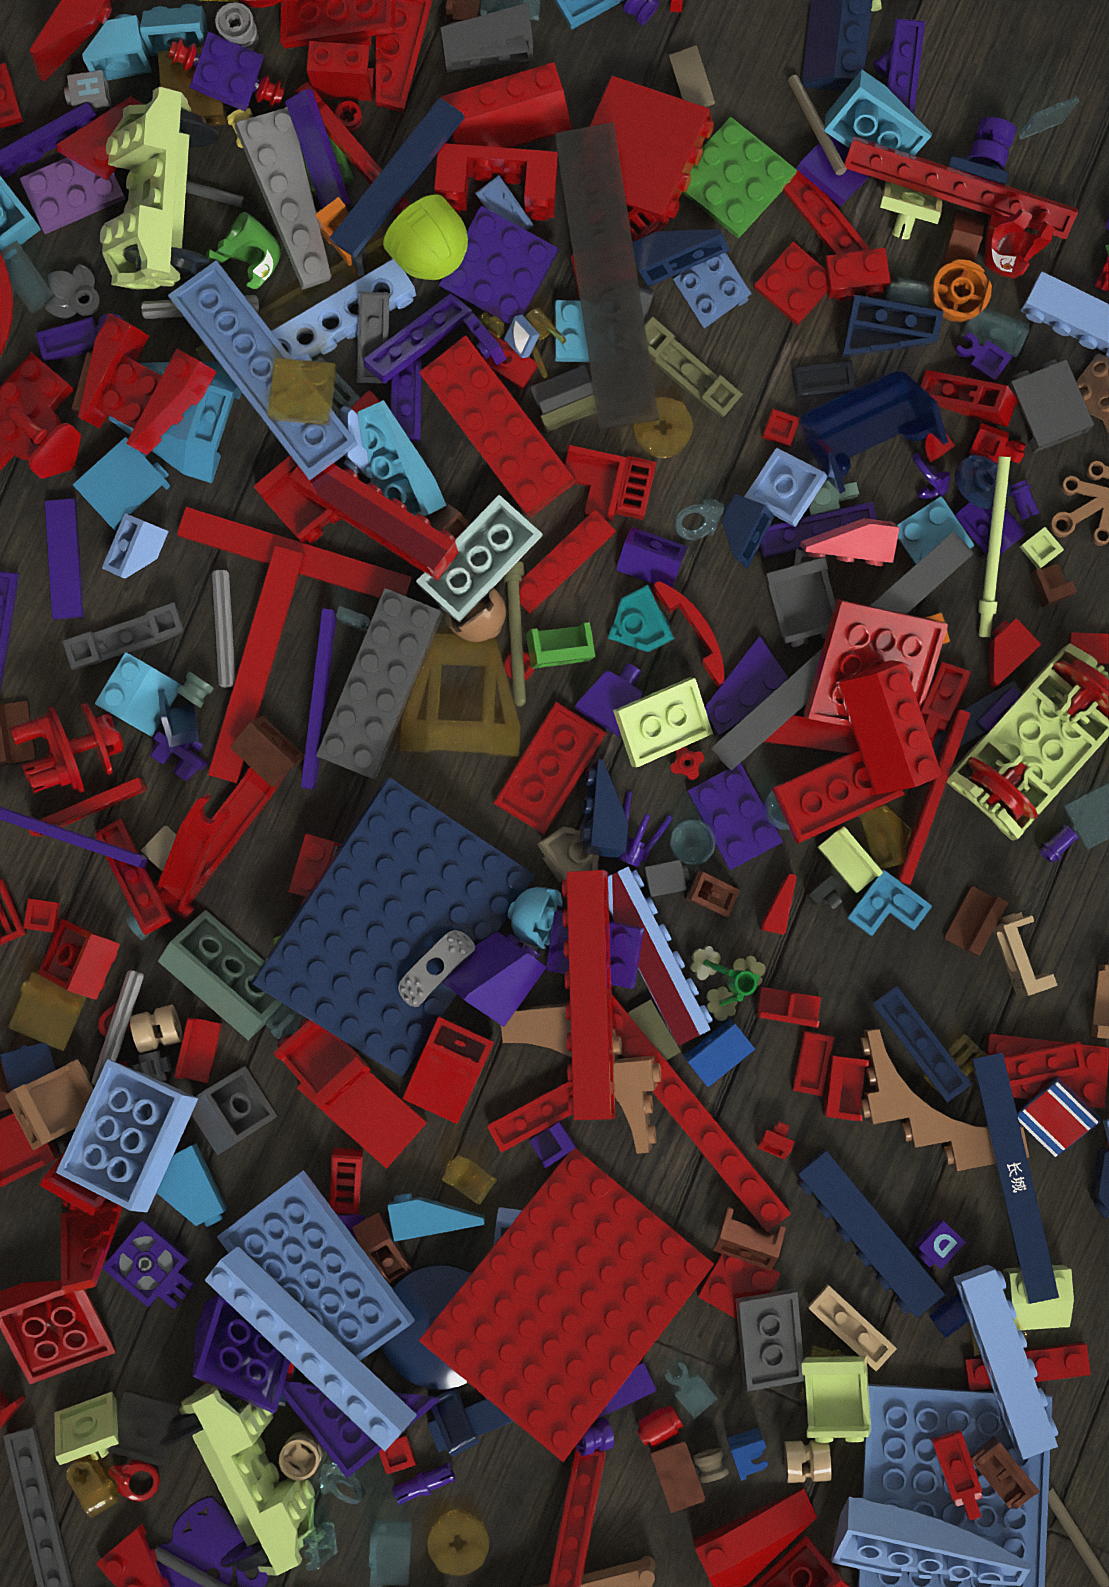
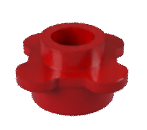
M686 746L676 750V760L670 767L672 773H680L687 776L690 780L696 779L699 776V765L704 761L703 753L700 751H689ZM686 760L690 761L689 766L685 765Z

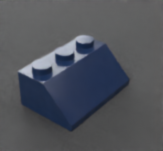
M811 0L802 73V84L804 87L844 92L861 70L865 71L872 0Z

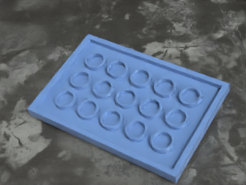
M304 1170L217 1236L228 1253L239 1246L359 1361L415 1321Z

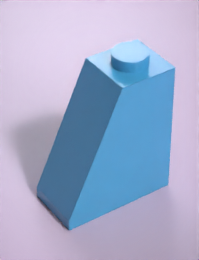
M197 1143L172 1156L156 1193L195 1226L204 1222L206 1227L222 1220L221 1213L228 1208Z

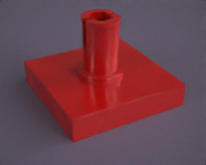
M64 1151L45 1174L40 1186L62 1198V1204L65 1207L71 1203L70 1210L81 1209L93 1216L106 1198L56 1173L64 1156Z

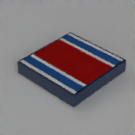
M1059 1076L1055 1077L1016 1110L1019 1124L1055 1159L1101 1122V1117Z

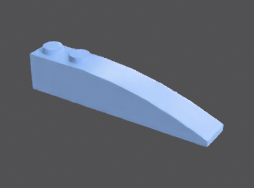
M852 1497L848 1498L840 1514L831 1556V1563L890 1576L901 1577L902 1571L918 1572L919 1578L931 1579V1574L949 1575L950 1581L963 1582V1580L970 1577H978L980 1583L1021 1586L1031 1570V1564L967 1530L930 1516L898 1508L895 1505H884L870 1502L864 1498Z

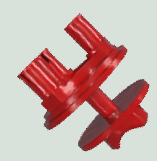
M87 702L81 704L89 734L69 741L53 706L48 707V712L45 715L9 728L15 745L41 736L43 739H46L49 752L46 753L47 756L21 764L27 782H30L34 794L61 784V786L70 784L73 790L77 789L79 793L84 792L83 783L73 755L95 748L106 775L113 773L109 756L122 752L124 745L120 733L115 730L110 714L107 713L94 718Z

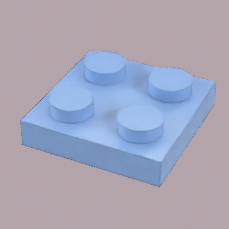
M776 448L744 497L766 505L774 516L796 527L828 477L825 472Z

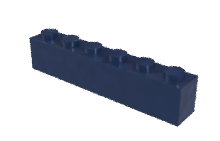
M825 1149L819 1151L796 1171L800 1177L796 1181L807 1196L813 1193L820 1202L816 1207L827 1220L831 1216L836 1220L839 1226L835 1230L846 1243L851 1240L859 1248L855 1254L866 1267L872 1264L878 1271L875 1278L886 1291L892 1288L897 1294L898 1298L894 1301L905 1315L911 1311L918 1318L945 1295Z

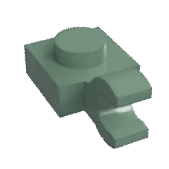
M834 480L825 481L808 507L810 516L840 509L839 501L857 498L859 494L857 482L835 488Z

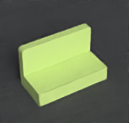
M844 826L817 847L855 893H858L874 878L879 877L883 873Z

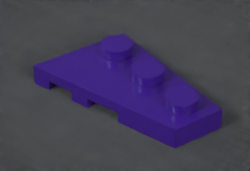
M760 636L705 706L709 723L718 736L742 721L789 679Z

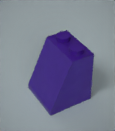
M496 931L477 944L473 953L465 958L442 983L466 1002L504 1027L547 967L537 960L540 956L539 953L511 933L506 938ZM444 968L439 970L436 975L440 974Z

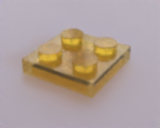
M275 358L268 410L269 419L329 425L337 368L335 363Z

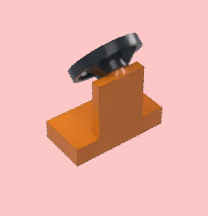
M337 197L316 213L315 217L326 241L333 245L349 266L355 265L357 267L359 277L365 276L366 245L353 258L330 240L331 235L348 215L346 205Z

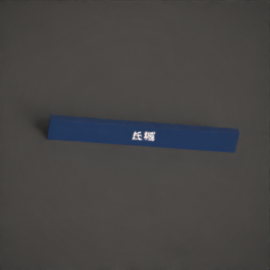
M1003 1053L971 1059L1026 1302L1032 1304L1059 1298Z

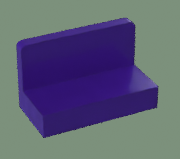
M969 502L955 517L986 555H988L992 510L979 508ZM1006 508L1000 555L1026 534L1025 530Z
M631 527L616 570L653 584L660 581L673 587L687 546Z

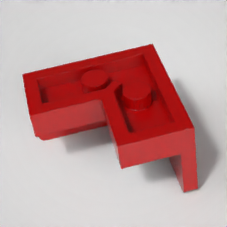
M568 445L565 466L577 480L575 484L590 487L584 516H589L596 509L606 521L613 522L627 457Z

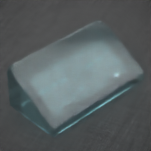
M985 308L975 318L968 320L962 336L972 333L977 337L978 342L985 344L989 340L1008 354L1018 357L1030 331V326Z

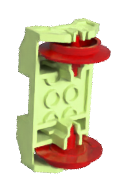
M1072 644L1063 647L1024 689L1022 695L962 758L947 779V783L974 803L1011 840L1018 839L1024 833L1025 829L1038 817L1042 810L1109 737L1108 672L1103 671L1104 667L1102 665L1097 668V661L1091 655ZM967 764L973 771L969 780L964 777Z

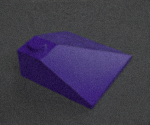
M218 1293L204 1304L198 1322L192 1376L274 1414L278 1408L290 1361Z

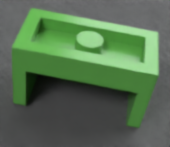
M583 622L577 627L538 631L535 628L526 633L531 669L589 662L595 657L590 622Z

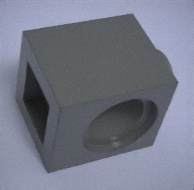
M681 860L644 868L650 898L687 890L686 884L691 883L687 865L682 866Z

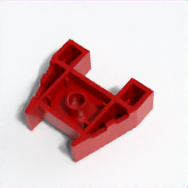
M109 313L94 342L78 417L99 429L107 415L133 428L126 444L148 455L162 441L161 436L173 424L177 425L184 418L182 414L192 404L196 406L204 397L217 371L178 349L174 352L163 375L152 371L136 362L149 335Z

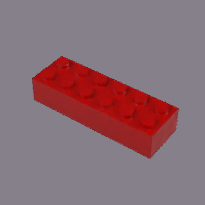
M464 336L419 372L527 516L533 517L577 483V480L467 336Z

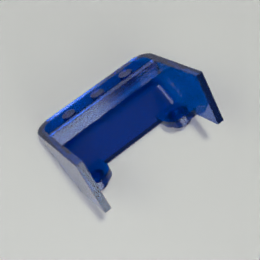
M905 372L887 374L807 412L799 420L802 433L821 471L826 473L827 480L840 494L846 491L842 477L851 468L849 458L894 436L901 434L905 439L919 441L931 433L943 445L948 443L937 401Z

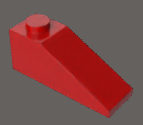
M926 370L916 396L919 400L961 415L1006 427L1009 425L1017 403L1016 396L1007 385Z

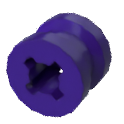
M627 0L623 11L628 15L633 14L636 17V21L643 26L653 16L660 1Z

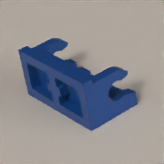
M729 1018L684 1054L683 1057L706 1086L709 1087L753 1052L755 1048Z
M759 1427L727 1437L741 1481L747 1479V1475L767 1467L768 1462L766 1460L757 1464L751 1461L759 1458L766 1448Z

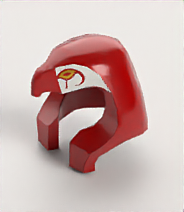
M1021 209L1012 216L998 217L992 215L986 230L985 266L996 275L1016 279L1025 273L1030 264L1028 261L1051 242L1055 228L1044 221L1038 234L1024 231L1033 215Z

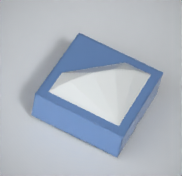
M523 315L514 317L504 340L521 358H527L530 356L540 334Z

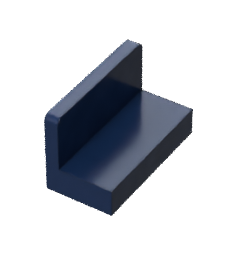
M159 690L160 717L169 747L199 741L194 704L170 709L165 690Z

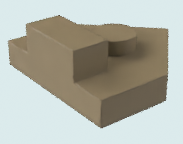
M564 826L537 844L545 855L542 859L558 883L562 882L563 879H567V871L598 870L599 867L598 855L582 853L583 843H580V831Z

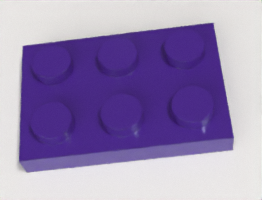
M741 763L730 771L728 769L687 791L729 871L783 843Z
M557 910L554 913L546 970L565 974V971H569V958L564 956V941L569 939L568 928H564L562 910ZM609 921L611 985L632 989L636 983L644 928Z

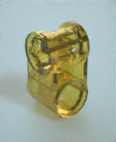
M90 1454L74 1460L67 1471V1480L77 1495L83 1510L90 1518H94L120 1501L115 1485L107 1477L98 1460H93ZM79 1468H80L81 1470L87 1469V1470L89 1471V1473H88V1474L82 1473V1474L80 1475L79 1472H78V1470H79Z

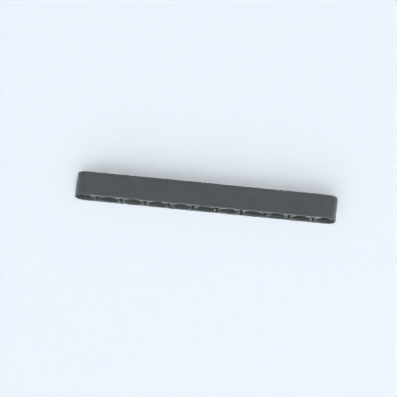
M953 531L870 606L907 614L971 557L974 552ZM822 649L711 748L730 771L807 703Z

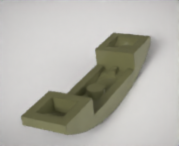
M652 317L633 341L678 385L706 407L724 417L743 394L721 375L718 377L678 343L674 339L675 335Z

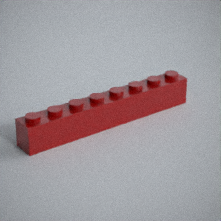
M604 870L567 871V879L562 880L563 897H567L568 909L563 910L564 928H568L569 939L564 941V956L569 958V971H565V987L570 989V1002H566V1019L571 1020V1032L567 1033L566 1043L567 1050L572 1051V1063L568 1064L567 1068L568 1081L573 1082V1095H569L568 1108L569 1113H574V1120L614 1119L615 1085L608 872Z

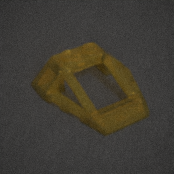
M435 634L401 721L400 751L430 753V751L489 753V756L519 757L521 727L496 638H489L488 640L475 643L464 640L455 634ZM442 664L485 666L482 722L438 720ZM496 678L505 724L494 723ZM429 679L426 720H417Z

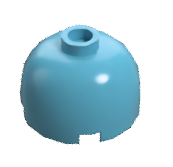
M534 887L522 892L516 901L510 904L508 918L511 919L514 934L521 941L542 949L546 948L544 944L550 945L554 913L557 911V905L562 906L561 893L552 888Z

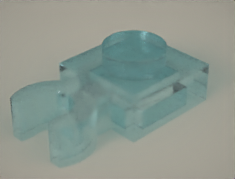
M679 1360L677 1365L682 1370V1374L679 1377H673L667 1370L665 1376L669 1383L680 1387L674 1394L695 1419L718 1398L698 1373L690 1379L687 1366Z

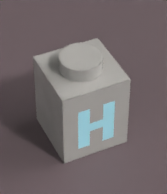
M102 70L67 75L68 87H64V93L68 105H72L75 109L89 102L94 112L112 109L108 81Z

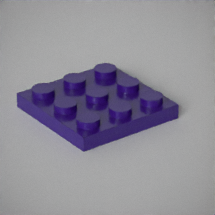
M480 206L467 231L468 246L462 263L453 273L442 278L439 286L511 325L515 316L525 315L558 254L559 248Z

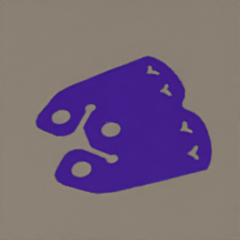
M211 1497L195 1503L186 1510L174 1525L172 1541L159 1547L205 1573L210 1568H216L220 1574L218 1580L228 1585L233 1576L232 1567H221V1559L236 1545L244 1541L233 1517ZM206 1507H209L207 1516L198 1515V1512L204 1511ZM190 1522L192 1531L182 1533L187 1528V1523ZM156 1560L162 1577L167 1578L170 1587H203L168 1566L157 1563ZM237 1569V1584L239 1587H264L268 1582V1575L266 1572H260L258 1569L257 1578L251 1580L246 1577L245 1571L241 1572Z

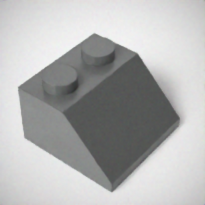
M246 1066L196 1096L198 1101L191 1114L217 1156L278 1117Z

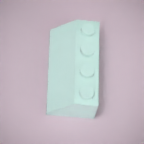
M498 495L455 540L459 553L437 581L424 573L416 582L421 590L441 609L460 622L543 534Z

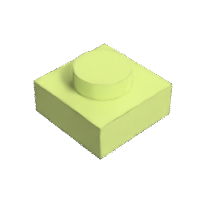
M1046 527L1020 546L1037 569L1042 568L1064 550Z

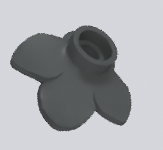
M79 264L74 269L73 274L65 271H55L48 274V284L55 294L45 305V309L50 314L59 318H70L77 313L88 316L98 310L100 296L94 289L95 277L87 267ZM82 296H89L90 300L86 304H81L80 298Z

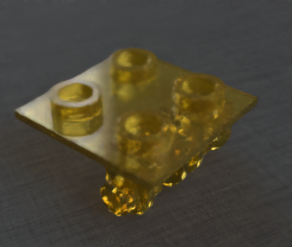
M32 972L29 980H25L21 986L20 992H23L8 1028L64 1051L87 997L67 991L41 975Z

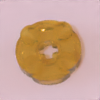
M659 397L644 403L639 408L634 419V437L638 445L651 456L657 458L673 457L681 452L691 439L693 422L690 413L682 402L672 398ZM661 420L671 425L672 429H668L666 435H661L660 430H655L654 426L659 425Z
M454 1510L443 1514L433 1525L428 1537V1552L437 1569L442 1573L461 1576L472 1573L483 1565L489 1550V1534L485 1524L481 1520L479 1521L477 1517L472 1516V1513L464 1510ZM456 1535H460L461 1540H467V1545H464L460 1551L450 1545V1542L454 1541Z

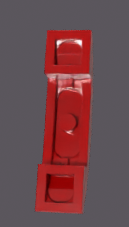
M660 581L656 582L653 585V591L668 614L679 607L709 653V656L704 658L701 664L716 687H720L724 683L723 660L717 640L707 621L685 596Z

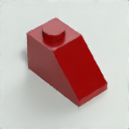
M1017 618L1010 624L1005 620L992 632L996 636L989 642L988 685L992 689L999 685L1041 645Z

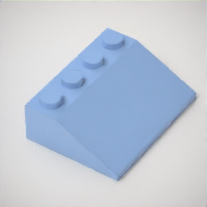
M107 1059L56 1173L130 1211L148 1212L198 1098Z

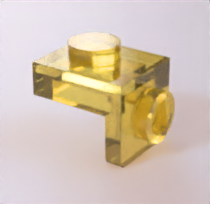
M458 1155L447 1165L445 1175L442 1178L445 1183L454 1186L477 1204L482 1203L497 1180L475 1162L461 1155Z

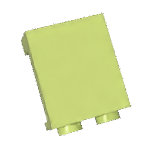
M867 1356L805 1357L802 1361V1375H805L807 1438H815V1442L818 1443L832 1442L833 1438H845L846 1442L864 1441V1437H869L872 1431Z

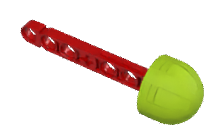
M305 82L295 90V94L297 95L303 90L312 89L328 136L371 186L382 172L381 168L311 85ZM429 195L413 204H410L403 196L392 210L397 218L392 222L385 234L383 242L385 250L407 274L415 278L438 280L450 275L460 266L467 251L468 236L462 219L441 195Z

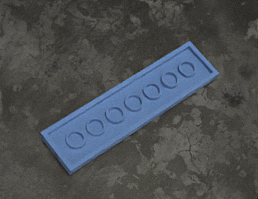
M214 261L168 295L308 480L314 478L358 445L350 432L217 261Z

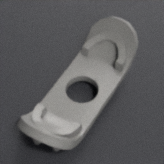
M458 930L450 931L442 937L400 981L398 990L402 999L410 1006H420L428 995L465 958L473 953L475 945L470 937ZM432 958H439L444 962V969L438 975H431L427 971V963Z

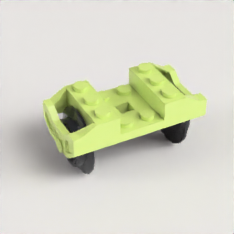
M158 87L153 90V99L148 104L127 106L123 109V118L107 140L106 153L109 155L108 165L130 170L126 179L129 197L124 213L104 223L100 232V242L103 243L102 254L112 275L111 285L130 289H155L159 286H174V282L191 279L197 274V271L205 269L211 263L208 257L200 253L182 249L189 147H203L214 144L219 139V135L215 129L207 125L205 118L191 112L188 100L182 92Z
M206 1383L197 1389L193 1395L181 1401L180 1413L167 1422L166 1426L169 1432L161 1439L160 1445L168 1446L190 1436L193 1437L244 1541L236 1545L221 1559V1567L236 1566L241 1572L258 1567L260 1572L277 1576L301 1563L300 1549L314 1539L318 1533L314 1526L315 1492L309 1480L305 1479L293 1480L288 1478L279 1483L278 1470L272 1462L269 1463L264 1453L266 1451L265 1444L260 1437L273 1419V1413L223 1391L224 1393H219L221 1389Z

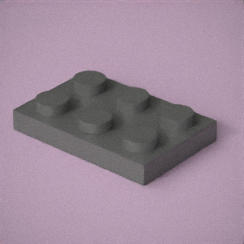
M788 1289L735 1299L744 1389L749 1392L805 1381V1375H802V1361L804 1358L797 1291Z

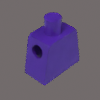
M626 663L619 676L607 670L577 702L575 710L622 739L613 710L641 699L643 692L634 687V684L642 672L629 663Z

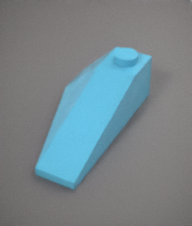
M384 400L358 411L362 447L367 451L369 466L366 467L367 478H370L371 483L382 490L383 496L389 500H392V498L398 499L407 507V511L414 516L417 513L426 516L447 506L433 474Z

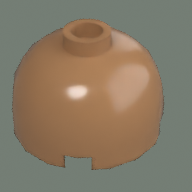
M493 587L460 622L447 613L446 623L456 635L464 640L475 643L496 637L500 633L506 618V605L498 591Z

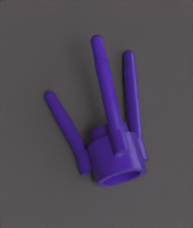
M631 791L626 793L623 809L627 820H629L631 807ZM646 813L639 825L635 838L628 837L626 852L617 859L639 867L641 860L646 862L649 852L671 822L672 815L666 817L643 849L645 844L640 841L650 818V815Z

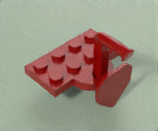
M32 352L0 386V471L13 456H16L22 460H29V468L38 477L44 479L74 468L81 434L71 424H61L59 417L54 412L74 389Z

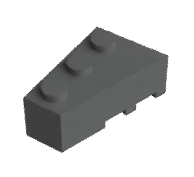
M528 3L461 22H452L447 26L441 27L447 73L534 61L533 36Z

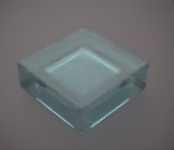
M341 606L338 608L336 617L339 622L363 631L367 630L370 622L368 616Z

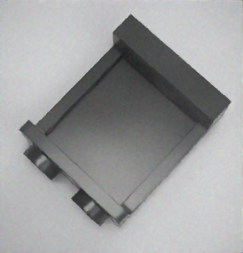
M825 557L765 574L783 643L791 642L792 647L809 643L808 637L820 634L821 639L826 638L836 602L827 573L828 567Z

